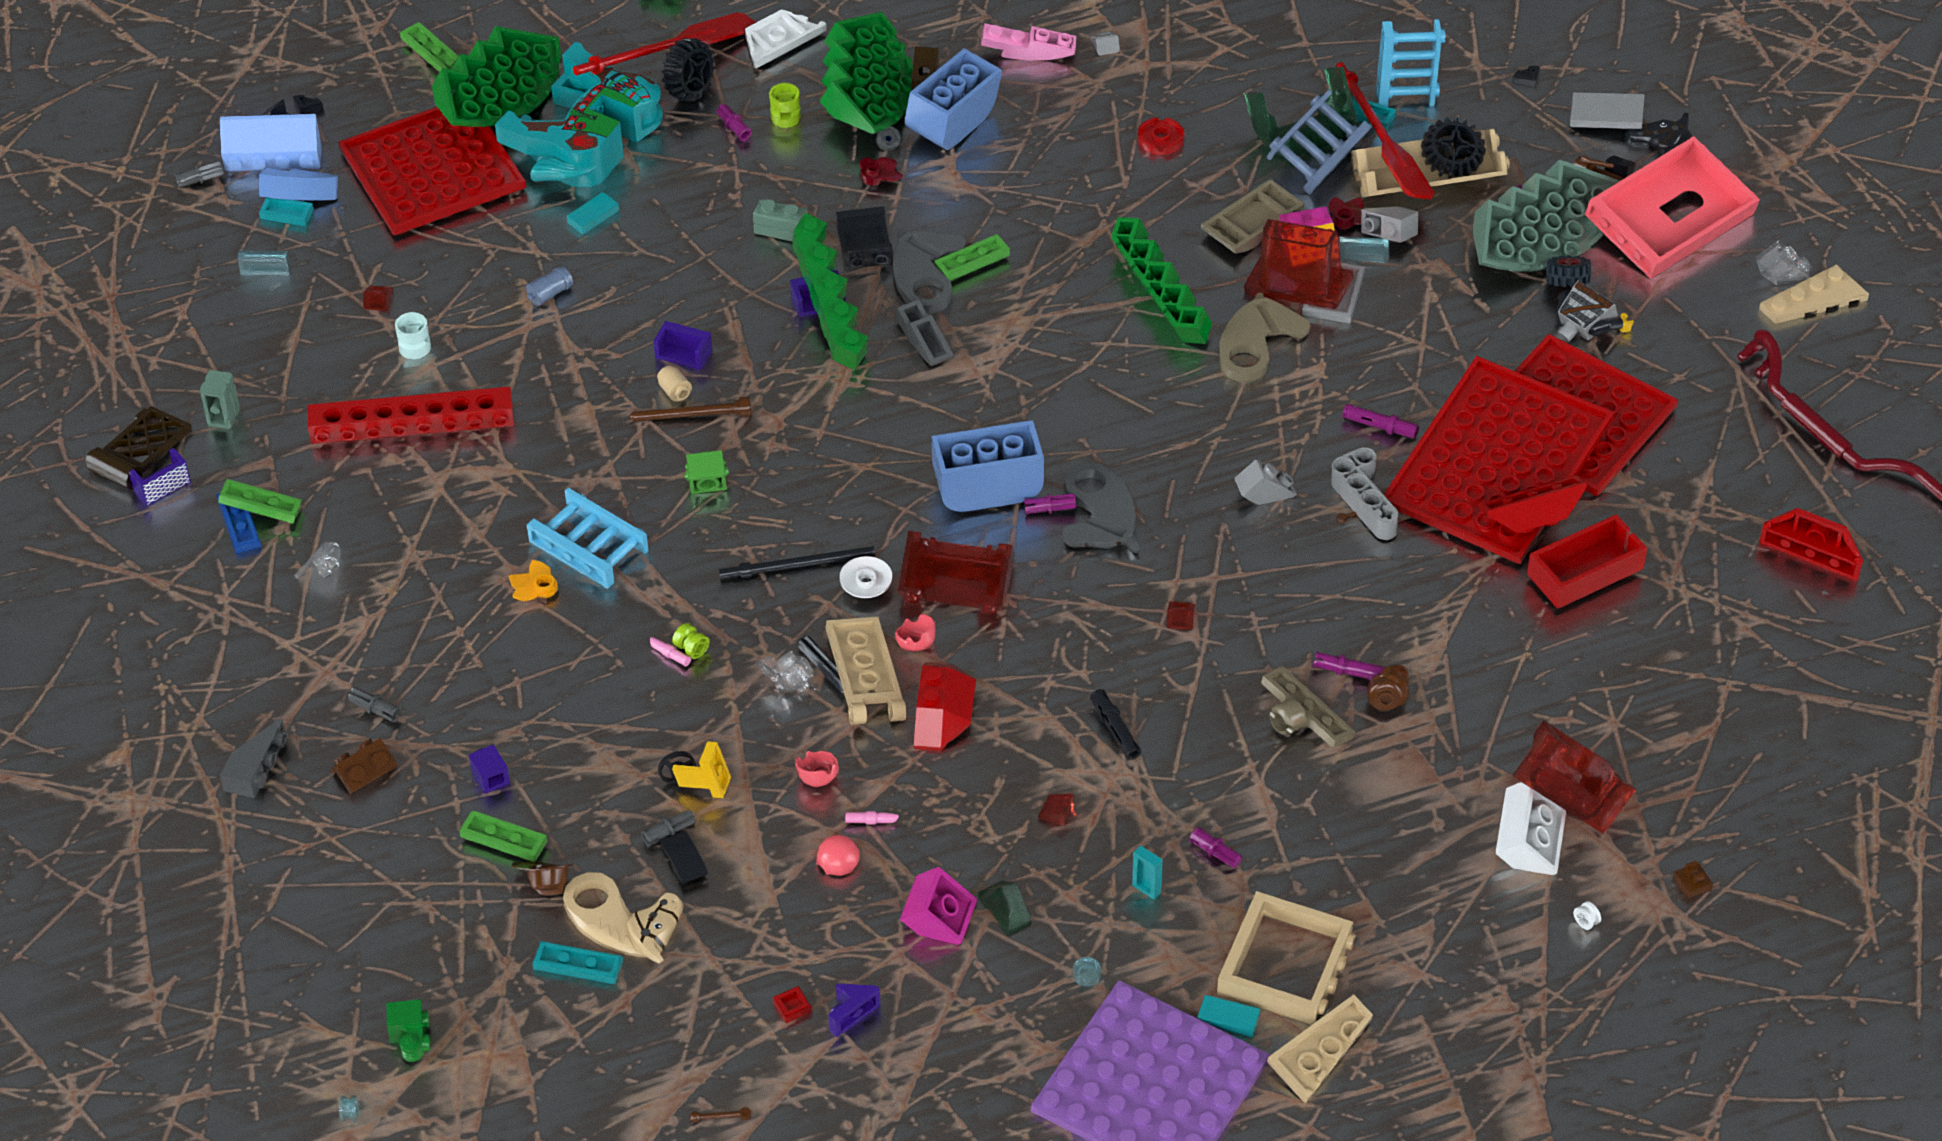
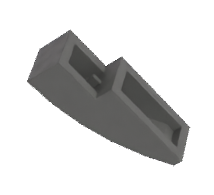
M919 299L897 307L895 318L917 352L930 366L954 357L933 316H928Z

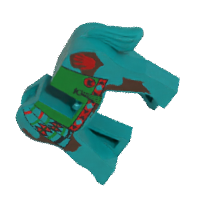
M575 41L562 55L564 74L551 86L553 104L570 108L565 120L533 121L526 114L518 118L514 112L508 110L495 124L497 142L530 155L537 162L530 172L531 179L534 182L562 181L567 185L581 188L598 185L608 177L624 157L622 137L638 142L660 125L663 118V110L658 103L661 97V90L657 83L645 75L619 71L611 66L604 67L601 74L595 75L592 72L575 75L573 67L587 63L589 58L594 56L588 53L581 43Z

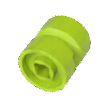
M780 83L773 86L769 92L772 123L782 128L797 125L801 120L799 89L791 83Z

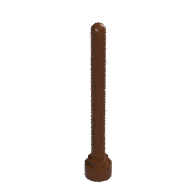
M739 397V400H734V403L632 412L629 417L633 422L735 413L736 415H741V417H751L750 397Z

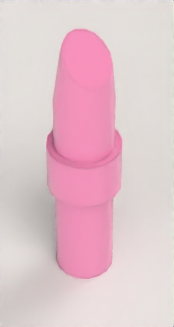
M654 637L650 638L651 647L661 652L665 657L673 659L685 667L690 664L691 658L677 650L673 645Z
M876 811L845 812V823H866V825L894 823L899 815Z

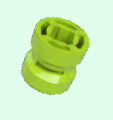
M685 623L675 631L672 643L677 648L684 649L690 658L698 659L708 649L710 640L703 633H697V629L690 623Z

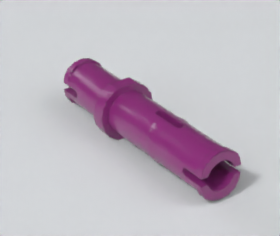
M1351 404L1345 405L1342 414L1344 419L1385 430L1390 435L1395 433L1416 439L1420 425L1401 420L1396 415L1387 416Z
M1316 651L1315 659L1323 661L1314 660L1313 668L1336 672V675L1342 676V674L1369 680L1382 673L1385 668L1384 666L1348 659L1345 655H1340L1339 657Z

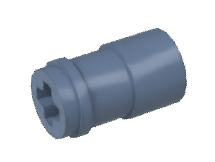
M557 267L551 273L527 284V297L535 305L540 306L554 298L556 294L563 290H568L573 285L572 276L565 267Z

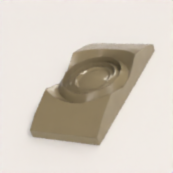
M1269 179L1202 223L1201 229L1232 252H1245L1254 249L1266 235L1278 230L1279 215L1302 211L1304 203Z

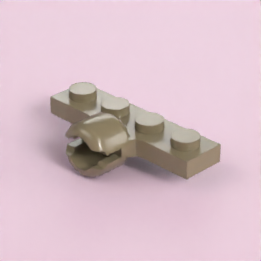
M1283 666L1263 675L1261 684L1281 701V703L1272 707V712L1269 716L1273 728L1278 733L1288 735L1302 727H1309L1333 749L1353 739L1355 731Z

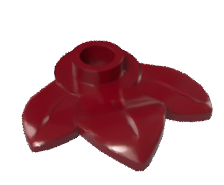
M866 157L859 163L862 181L867 185L876 186L881 183V180L894 182L903 178L901 173L895 171L897 161L893 158L881 157L874 160Z
M1337 197L1331 199L1328 208L1333 214L1332 221L1335 226L1341 229H1348L1355 224H1361V210L1364 209L1361 197L1345 203Z

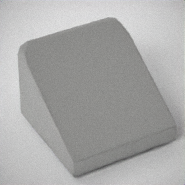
M1109 31L1090 36L1098 55L1101 56L1120 51L1118 35L1114 32Z

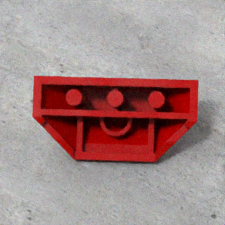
M1575 475L1567 479H1561L1487 502L1485 501L1479 503V507L1487 516L1517 533H1529L1536 527L1543 525L1553 526L1558 524L1560 520L1567 519L1586 490L1587 485L1584 480Z
M1800 508L1790 510L1763 524L1759 543L1858 581L1863 559L1846 526Z
M925 662L922 665L916 705L914 749L941 751L947 746V743L955 739L971 725L976 679L954 664Z

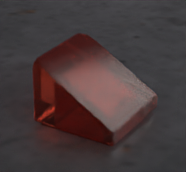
M370 285L363 292V308L366 310L386 311L392 298L393 288Z
M1169 601L1167 628L1192 630L1195 604L1192 602Z
M1074 794L1048 795L1038 818L1064 826L1074 807Z

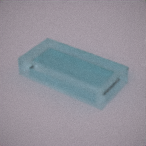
M1340 237V261L1388 263V239Z
M238 251L237 259L241 275L290 274L291 268L287 251Z

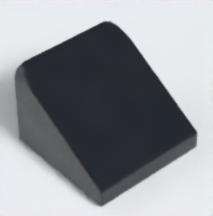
M1613 155L1607 158L1606 162L1614 164V167H1605L1604 170L1626 178L1630 175L1636 163Z

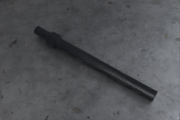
M874 546L756 564L745 562L739 563V566L719 569L720 579L741 576V579L751 578L753 574L847 561L863 556L874 557L875 549Z

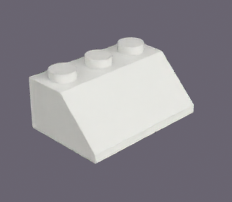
M1533 778L1506 788L1495 854L1513 869L1548 875L1557 874L1567 808Z

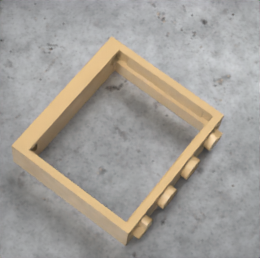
M1256 891L1218 977L1217 994L1313 1025L1317 1022L1320 1014L1326 1013L1329 1000H1326L1328 993L1334 994L1338 982L1336 974L1337 972H1343L1347 956H1345V952L1353 948V942L1356 934L1352 933L1353 921ZM1264 915L1337 938L1312 1000L1237 977Z

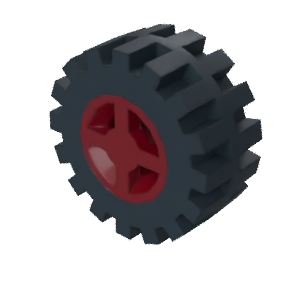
M1571 255L1548 259L1546 281L1549 284L1574 287L1578 280L1585 285L1590 283L1591 261L1585 257L1580 258V256L1572 257Z

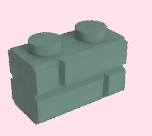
M760 199L753 213L754 233L793 242L794 229L803 215L807 213V209L793 204L787 205L769 199Z
M210 370L200 388L207 424L211 427L230 429L240 411L233 374L225 371Z

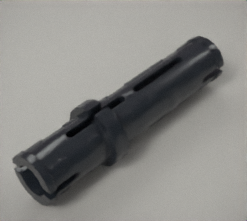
M1104 689L1094 691L1090 696V700L1099 712V719L1107 725L1126 759H1136L1142 750L1121 719L1120 710L1112 704Z

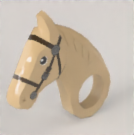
M586 872L574 877L565 887L563 896L564 908L569 918L583 935L609 950L635 957H648L659 964L664 961L660 953L669 941L683 911L681 899L675 894L665 893L654 905L631 913L626 907L614 880L603 873ZM587 889H599L608 895L604 904L593 909L580 907L575 903V899L578 894Z

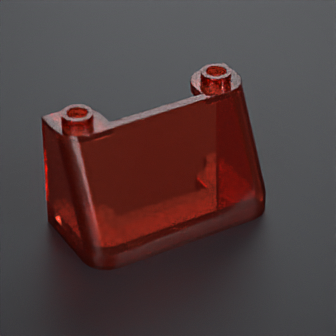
M908 531L898 585V594L904 597L903 601L917 604L920 600L981 609V612L995 615L997 611L1003 609L1015 559L1012 545L999 543L998 548L994 550L992 545H987V548L941 542L937 541L935 537H930L929 541V539L921 538V532Z

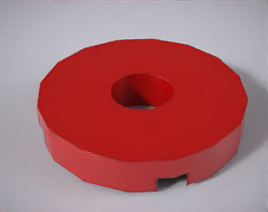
M1158 117L1144 121L1139 126L1137 139L1143 150L1151 154L1168 155L1178 151L1183 146L1185 136L1183 127L1177 121L1171 118L1158 120ZM1162 134V135H1165V136H1164V137H1158V136H1156V135Z

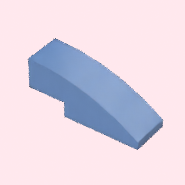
M266 168L259 174V196L287 200H336L338 198V175L293 168L290 171Z

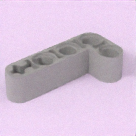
M1362 447L1336 458L1332 462V487L1350 508L1357 513V516L1376 537L1382 540L1394 538L1397 534L1398 511L1371 481L1375 476L1376 469L1375 451Z

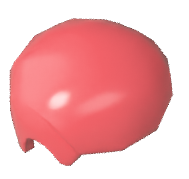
M920 614L917 621H911L907 618L903 625L897 628L895 640L905 651H924L930 648L935 640L936 625L934 619L925 614Z
M807 751L804 759L796 758L795 766L798 776L809 786L815 788L825 786L838 775V760L831 752Z
M833 835L826 838L818 847L816 864L820 865L827 875L843 876L851 873L856 868L860 852L856 844L848 837Z

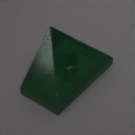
M1002 880L978 892L980 899L1007 935L1031 923L1032 919L1017 883Z

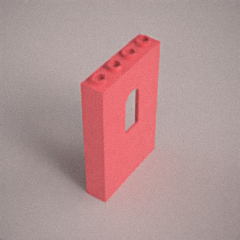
M1693 136L1590 199L1584 215L1640 270L1652 279L1754 215L1760 199L1723 165L1704 144L1700 143ZM1686 191L1698 193L1703 199V205L1676 223L1659 208Z

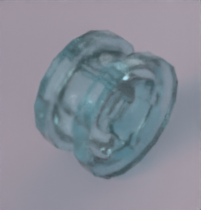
M342 1095L339 1103L340 1121L345 1122L346 1119H350L351 1122H356L359 1110L358 1096L353 1095L349 1099L346 1095Z

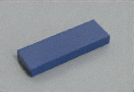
M220 493L216 494L218 501H219V495H220ZM219 503L235 553L238 554L261 547L250 511Z

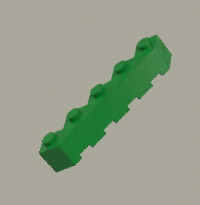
M805 213L794 229L792 248L795 255H797L801 273L810 291V298L815 311L818 313L820 325L825 339L828 341L833 360L855 371L867 353L869 336L853 329L857 322L858 307L843 301L846 296L848 279L833 272L836 267L837 251L823 244L826 237L827 223Z
M1117 217L1111 238L1131 270L1182 342L1206 344L1212 321L1204 307H1195L1196 299L1187 284H1179L1180 277L1171 262H1163L1164 255L1156 240H1147L1149 234L1140 218Z

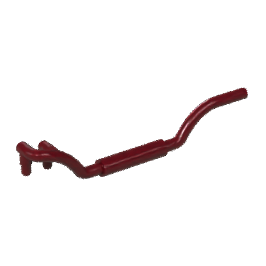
M1761 329L1755 332L1754 339L1738 353L1737 358L1740 362H1744L1758 351L1767 349V359L1755 370V375L1761 378L1769 372L1767 380L1768 389L1781 402V407L1836 457L1839 459L1844 458L1857 470L1864 472L1888 470L1907 474L1920 482L1942 502V484L1923 468L1901 459L1862 458L1852 449L1853 445L1797 394L1789 393L1780 384L1782 357L1777 341L1767 330Z

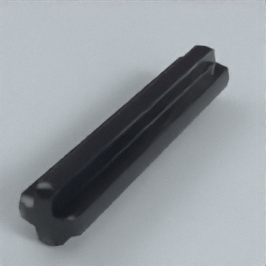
M805 635L803 638H800L798 640V648L844 694L835 662L810 636Z

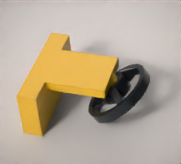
M707 741L699 761L700 767L696 766L693 756L686 751L670 753L658 765V774L664 782L670 784L678 783L679 787L710 789L713 798H723L731 780V775L718 742ZM676 757H687L691 759L684 763L682 761H676L674 763L670 762L671 759ZM664 765L669 768L672 778L662 775Z

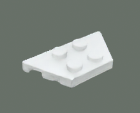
M781 9L745 28V36L754 67L758 68L827 31V24L823 21H820L819 24L808 22V17L795 15L792 12Z

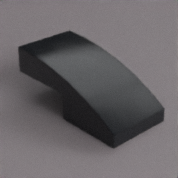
M686 831L660 840L661 848L671 861L673 871L682 884L708 874L696 846Z

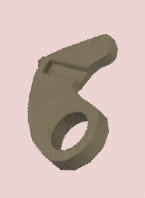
M1257 293L1255 299L1238 310L1225 326L1219 343L1221 371L1229 379L1238 382H1254L1265 375L1269 368L1270 359L1265 337L1289 335L1295 339H1303L1310 331V322L1282 304L1264 297L1263 293ZM1238 353H1248L1255 356L1259 362L1251 367H1240L1233 364L1230 359Z

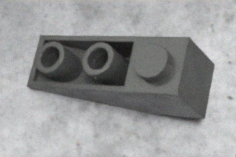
M282 719L274 721L230 754L220 773L225 792L255 798L259 789L264 787L266 775L269 769L274 767L277 753L281 747L285 746L288 734L285 731Z

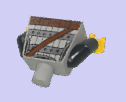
M1578 280L1574 287L1561 292L1559 295L1557 311L1560 322L1564 326L1557 334L1565 342H1570L1576 334L1585 340H1590L1594 336L1614 330L1626 333L1631 331L1634 321H1626L1628 317L1626 313H1622L1620 317H1617L1618 313L1615 304Z

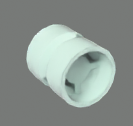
M409 312L399 316L395 322V329L400 354L407 359L413 360L426 356L431 349L427 319L424 315L416 312Z

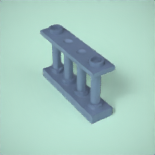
M1330 90L1323 96L1318 94L1310 103L1312 108L1282 139L1278 136L1269 146L1272 149L1267 156L1269 160L1279 152L1306 176L1305 179L1308 182L1303 187V190L1309 195L1371 129V126L1366 121L1359 127L1356 125L1352 126L1326 103L1332 94ZM1320 110L1347 133L1345 136L1348 139L1345 142L1342 139L1338 140L1312 116ZM1305 123L1333 147L1332 150L1335 153L1332 156L1330 154L1326 155L1299 131ZM1293 138L1320 162L1319 165L1321 167L1318 170L1315 167L1312 169L1285 144Z

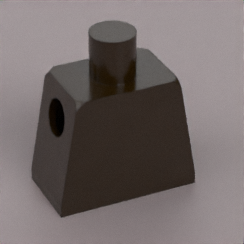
M915 46L911 80L912 90L940 68L939 48ZM923 67L929 68L930 73H923Z

